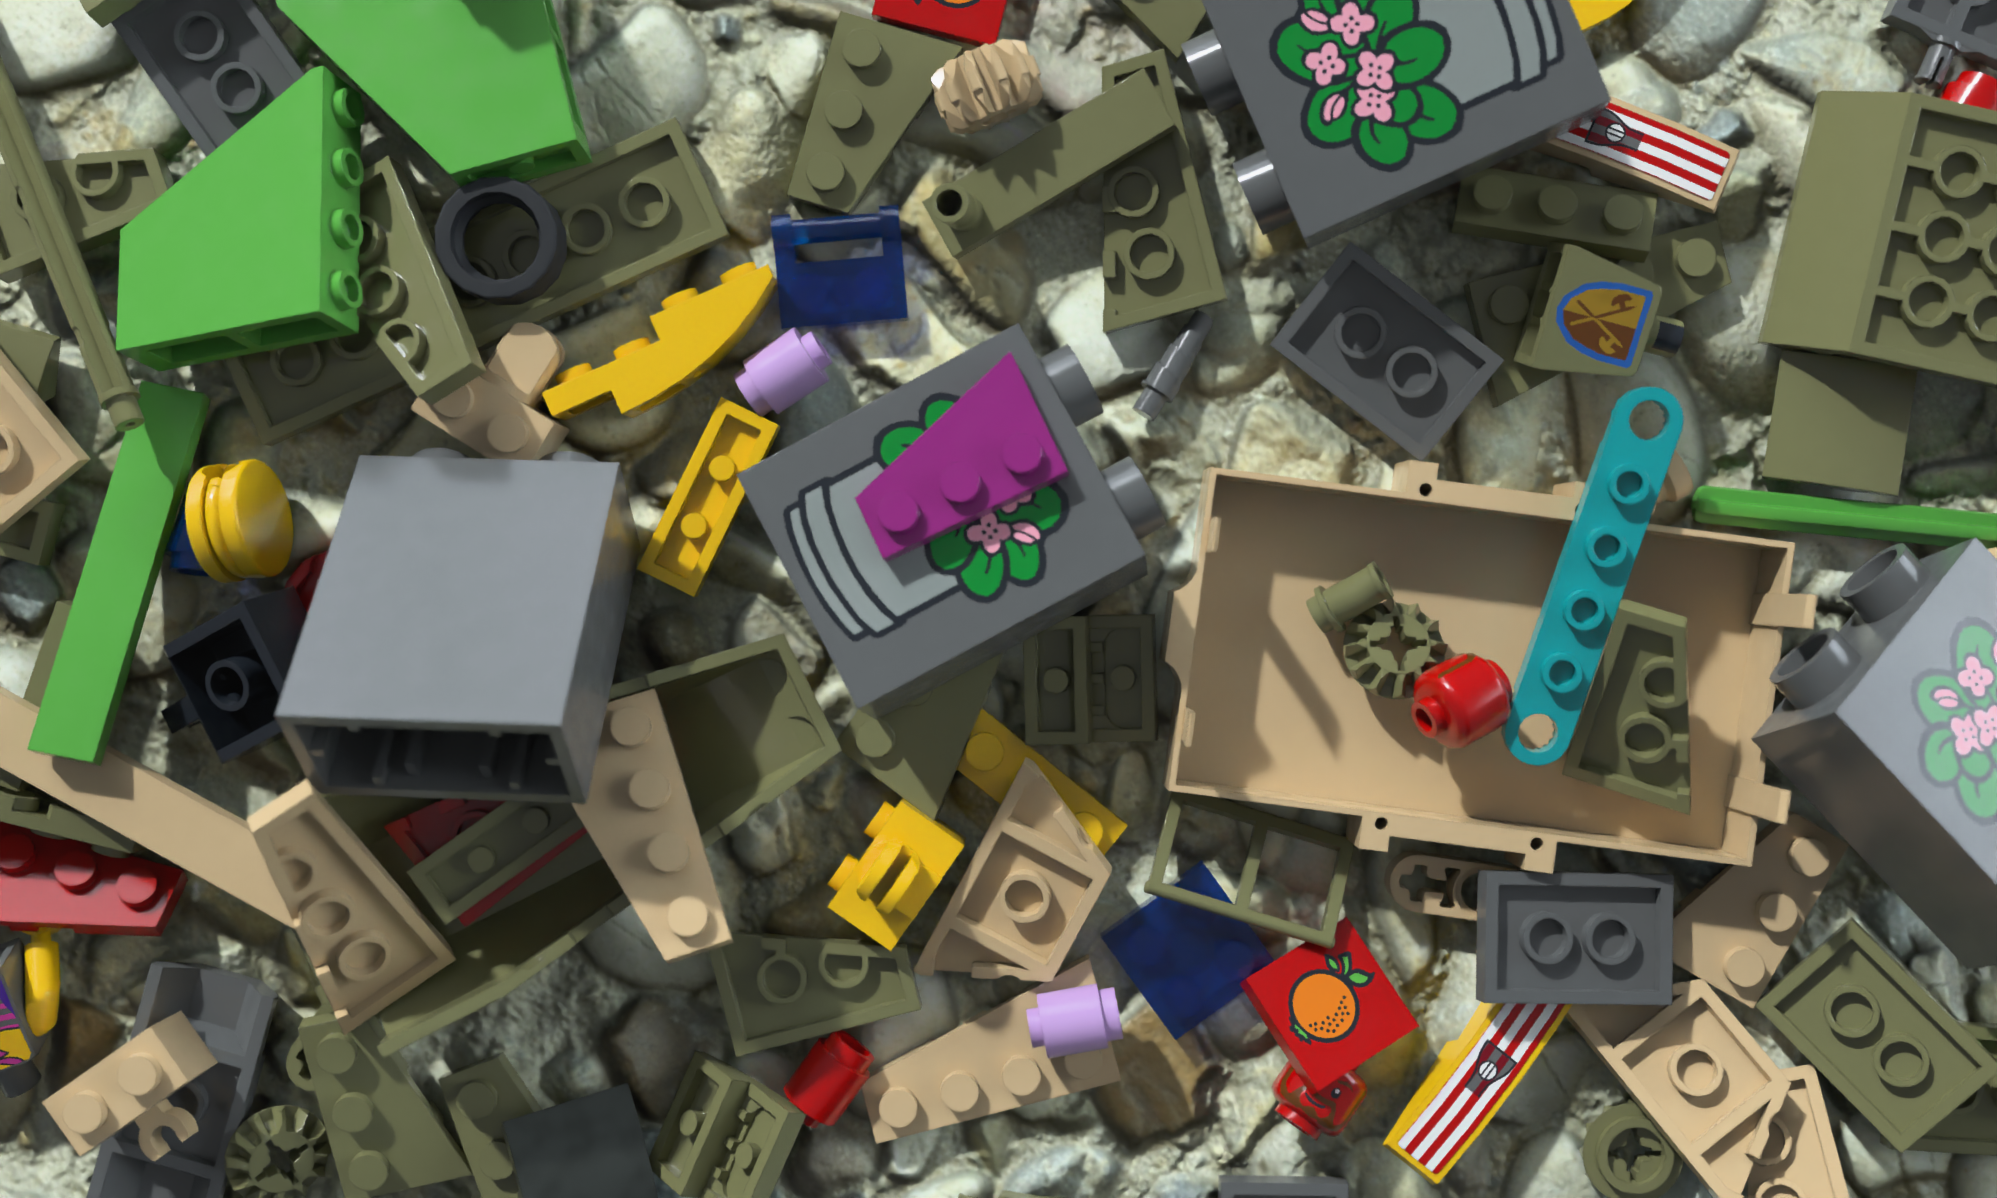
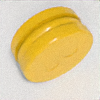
M257 459L238 461L239 464H214L202 467L194 474L187 489L185 519L191 547L204 571L221 583L276 576L286 567L291 555L293 521L286 492L272 468Z

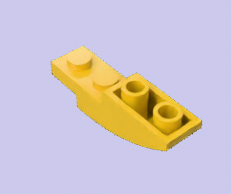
M748 262L724 272L719 277L722 285L699 294L696 288H689L667 297L661 302L664 310L649 316L659 341L651 344L648 337L639 338L615 349L613 354L616 360L594 370L590 363H584L556 375L557 386L541 392L551 415L566 421L615 399L621 414L635 418L665 403L694 384L720 363L746 336L763 314L780 286L775 273L768 264L757 269L755 262Z

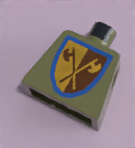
M1550 241L1513 361L1541 370L1633 377L1638 371L1643 352L1669 359L1676 355L1683 340L1684 323L1680 320L1656 314L1662 297V287L1578 246Z

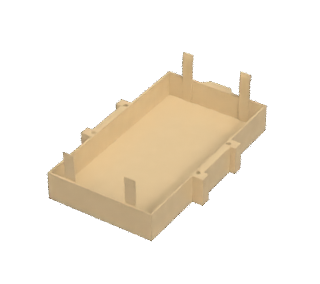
M1407 460L1394 464L1391 490L1210 467L1203 471L1191 566L1185 580L1167 593L1159 658L1171 669L1175 682L1162 780L1168 791L1348 814L1345 837L1358 849L1388 852L1390 836L1505 851L1504 859L1517 867L1527 871L1553 874L1557 842L1752 867L1758 818L1787 825L1791 791L1763 784L1767 756L1751 738L1773 713L1776 687L1770 681V675L1780 662L1784 627L1813 629L1818 595L1789 594L1795 543L1648 524L1622 598L1687 617L1691 810L1690 815L1562 775L1583 708L1567 750L1556 761L1546 765H1530L1517 759L1504 744L1501 734L1502 726L1464 748H1449L1437 742L1435 738L1426 737L1417 728L1412 718L1411 707L1414 703L1413 697L1389 699L1375 695L1362 687L1350 673L1344 659L1343 641L1345 632L1353 619L1345 623L1346 630L1339 633L1333 629L1325 634L1314 621L1306 604V600L1315 596L1314 588L1323 586L1327 589L1366 568L1369 563L1374 561L1390 584L1395 602L1406 605L1418 603L1421 612L1428 618L1439 620V632L1443 643L1448 644L1444 661L1461 653H1473L1484 659H1489L1503 669L1509 679L1513 693L1518 673L1586 482L1574 481L1556 484L1553 486L1552 495L1437 480L1439 463ZM1395 627L1391 629V634L1386 643L1376 646L1381 647V650L1392 651L1394 661L1398 663V671L1406 652L1416 649L1411 644L1400 642L1399 634L1395 633ZM1533 714L1523 720L1518 731L1519 740L1522 745L1535 749L1537 747L1542 748L1544 744L1547 745L1549 743L1548 741L1550 738L1552 739V732L1554 731L1553 722L1549 716Z

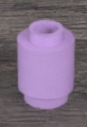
M793 327L743 360L744 368L735 373L733 377L747 402L759 416L763 417L772 410L777 414L781 413L827 383L829 378L824 369L833 362L820 340L812 331L802 336Z
M1096 983L1037 994L1038 1007L1026 1009L1032 1047L1045 1046L1048 1059L1108 1048V1041L1123 1039L1114 987L1098 990Z

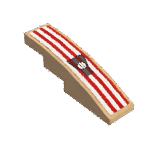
M1611 97L1612 100L1598 119L1529 149L1587 167L1592 177L1634 190L1656 193L1660 198L1715 214L1740 155V150L1614 97Z

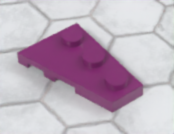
M1009 351L855 497V500L883 560L887 563L1069 476V472L1011 351Z

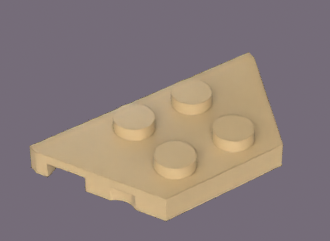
M1026 757L916 962L913 971L917 974L933 976L935 970L971 972V978L997 979L1001 976L1011 975L1022 981L1052 982L1108 881L1112 871L1111 864L1033 760Z
M1702 978L1672 984V1005L1572 1004L1565 1015L1566 1018L1714 1198H1744L1741 1195L1755 1160L1760 1159L1769 1138V1126L1774 1114L1780 1111L1791 1082Z

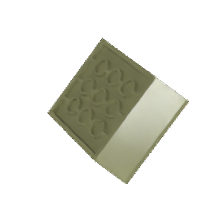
M1818 92L1758 343L1795 352L1822 355L1843 354L1997 388V111L1913 92Z

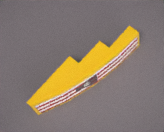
M1481 1002L1459 1038L1446 1042L1382 1145L1429 1183L1437 1185L1478 1137L1521 1081L1564 1019L1572 1004Z

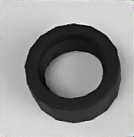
M481 177L459 187L443 205L435 225V251L445 274L463 291L495 305H521L543 295L559 278L567 257L566 230L557 210L531 186L509 177ZM493 204H511L523 209L533 218L539 232V249L534 262L524 273L511 279L494 280L481 275L470 264L465 253L464 236L470 221L480 210Z

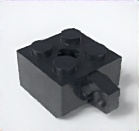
M294 586L244 600L163 646V650L187 696L165 708L161 713L172 734L186 727L190 728L201 723L222 764L262 749L285 736L275 714L308 615Z

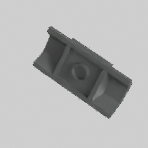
M159 961L151 963L130 1040L150 1026L182 1011L218 1063L167 1098L173 1107L183 1108L195 1118L198 1132L181 1142L172 1128L163 1126L161 1134L171 1150L154 1162L142 1152L138 1139L140 1128L135 1121L120 1132L101 1143L86 1198H223L228 1180L224 1168L225 1151L236 1129L249 1118L266 1056L263 1050L278 1000V995L262 980L203 963Z

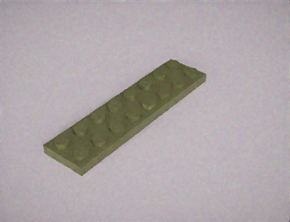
M676 117L591 155L593 163L549 174L527 184L557 210L566 230L567 257L559 278L543 295L521 305L492 304L463 291L449 278L478 352L499 344L508 328L516 323L531 322L541 325L731 238L685 133ZM493 204L480 210L470 221L464 236L465 253L470 264L481 275L494 280L511 279L524 273L534 262L539 249V232L533 218L523 209L511 204ZM434 226V227H432V228H429V232H430L431 237H432V239H433V242H434V244H435V226ZM359 318V333L224 359L263 445H276L408 385L375 342L376 336L362 319Z

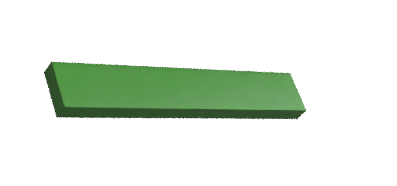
M142 380L138 390L141 397L137 402L145 422L141 426L125 432L27 750L37 754L101 766L211 401L205 393Z

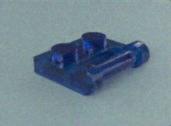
M898 204L879 206V213L792 220L791 214L771 216L781 329L784 332L793 327L797 330L909 321ZM882 238L883 256L797 263L795 245Z

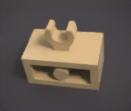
M179 1011L144 1030L44 1100L42 1104L79 1156L84 1155L135 1121L140 1128L138 1138L140 1148L149 1159L155 1162L171 1150L168 1143L162 1137L161 1130L163 1126L172 1128L181 1142L198 1132L195 1118L185 1109L173 1107L167 1098L218 1062L184 1013Z

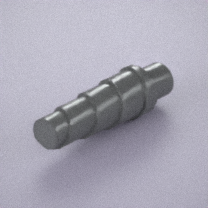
M1195 310L1189 322L1184 324L1174 342L1170 343L1160 361L1155 363L1147 378L1141 382L1144 390L1134 404L1133 410L1142 417L1154 421L1166 402L1171 403L1180 390V385L1189 372L1191 363L1200 351L1202 342L1212 328L1213 320L1206 313Z

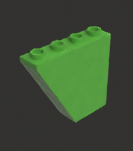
M276 0L277 7L295 27L459 187L481 177H509L524 182L593 163L552 0Z
M324 66L310 69L120 230L116 327L117 352L160 372L359 333L357 308L360 307L363 300L358 262L360 245L363 241V226L359 218L360 185L364 179V168L361 161V125L365 118L359 92Z

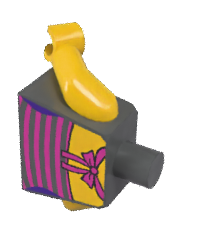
M39 927L38 932L22 931L31 935V943L25 946L19 937L0 944V1089L6 1098H13L26 1093L40 1081L42 1076L32 1059L39 1054L51 1029L57 1022L61 986L59 943L52 941L51 935L59 932L62 928Z

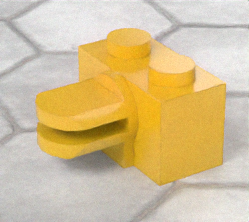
M903 797L896 807H893L886 801L882 804L863 832L873 839L859 860L848 853L827 883L828 886L837 891L832 897L828 908L890 951L938 886L942 877L965 846L966 837L939 818L935 821Z

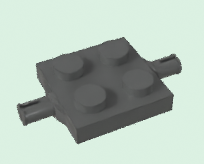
M1997 0L1888 1L1880 22L1917 37L1924 45L1929 47L1919 71L1914 77V82L1920 86L1926 83L1924 88L1932 90L1941 89L1942 82L1953 57H1965L1997 71Z

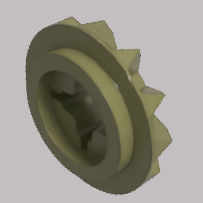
M1393 597L1383 603L1376 604L1369 610L1354 617L1345 632L1343 641L1344 659L1355 680L1371 693L1389 699L1413 697L1416 679L1424 671L1444 662L1448 644L1443 643L1439 632V620L1428 618L1421 612L1418 603L1412 605L1397 603ZM1393 627H1395V633L1399 634L1401 643L1411 644L1412 647H1416V649L1408 650L1403 656L1399 671L1398 663L1394 661L1392 651L1381 650V647H1376L1386 643Z
M1631 1099L1627 1103L1617 1106H1604L1603 1113L1594 1122L1586 1124L1584 1143L1579 1148L1586 1171L1585 1175L1608 1198H1659L1674 1185L1684 1163L1683 1159L1638 1104ZM1632 1130L1635 1140L1641 1146L1649 1147L1652 1151H1645V1154L1635 1155L1633 1165L1630 1166L1629 1171L1626 1161L1608 1150H1615L1616 1147L1626 1146L1627 1136L1631 1135Z
M274 1106L255 1113L236 1129L225 1151L224 1168L233 1190L245 1198H291L296 1195L306 1197L308 1187L318 1177H325V1164L328 1154L332 1153L326 1128L316 1115L297 1106ZM271 1140L275 1147L279 1146L285 1152L295 1147L289 1153L291 1161L289 1165L291 1167L290 1171L280 1170L274 1164L264 1169L271 1162L268 1155L270 1150L266 1145L267 1141Z

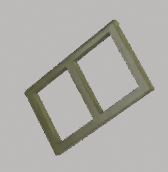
M1171 791L1150 876L1144 885V892L1332 949L1335 945L1334 936L1355 845L1349 842L1345 836L1224 799ZM1183 804L1254 825L1235 904L1162 883ZM1267 830L1338 851L1320 931L1249 909Z

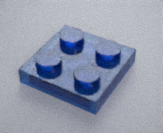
M1202 860L1169 883V885L1233 904ZM1155 895L1148 898L1100 933L1104 943L1175 1040L1244 991L1240 985L1243 980L1275 961L1249 924Z

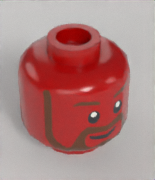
M1473 653L1457 654L1424 671L1416 679L1413 690L1414 703L1411 707L1412 718L1417 728L1426 737L1435 738L1437 742L1449 748H1464L1498 730L1507 721L1513 697L1512 687L1507 675L1497 663Z
M1288 1060L1272 1085V1093L1279 1102L1274 1111L1315 1141L1319 1139L1322 1133L1331 1137L1339 1136L1367 1095V1085L1356 1073L1360 1065L1311 1096Z

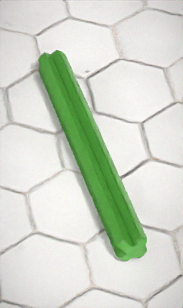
M1705 485L1697 488L1691 502L1692 518L1697 523L1952 547L1976 537L1987 549L1997 547V513Z

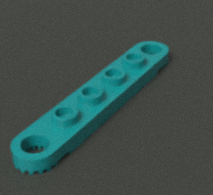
M1639 387L1629 390L1620 399L1618 398L1611 412L1603 440L1599 444L1513 688L1514 692L1510 703L1508 719L1502 725L1501 734L1504 744L1517 759L1526 764L1546 765L1552 763L1565 753L1570 744L1683 428L1684 417L1681 405L1671 393L1664 389ZM1653 401L1664 412L1663 418H1665V422L1662 425L1664 427L1660 429L1658 435L1653 436L1651 439L1643 440L1632 432L1629 424L1630 414L1639 403ZM1533 714L1547 715L1553 722V737L1542 748L1532 749L1525 747L1519 740L1518 731L1521 723L1525 718Z

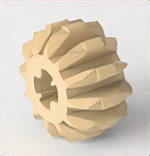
M1002 39L989 45L985 43L977 49L965 51L958 58L948 60L944 67L937 69L931 78L935 93L934 101L941 119H945L951 133L974 134L983 129L990 130L996 125L1009 122L1010 119L1027 113L1029 108L1038 104L1043 97V87L1039 76L1041 72L1034 55H1030L1025 41Z

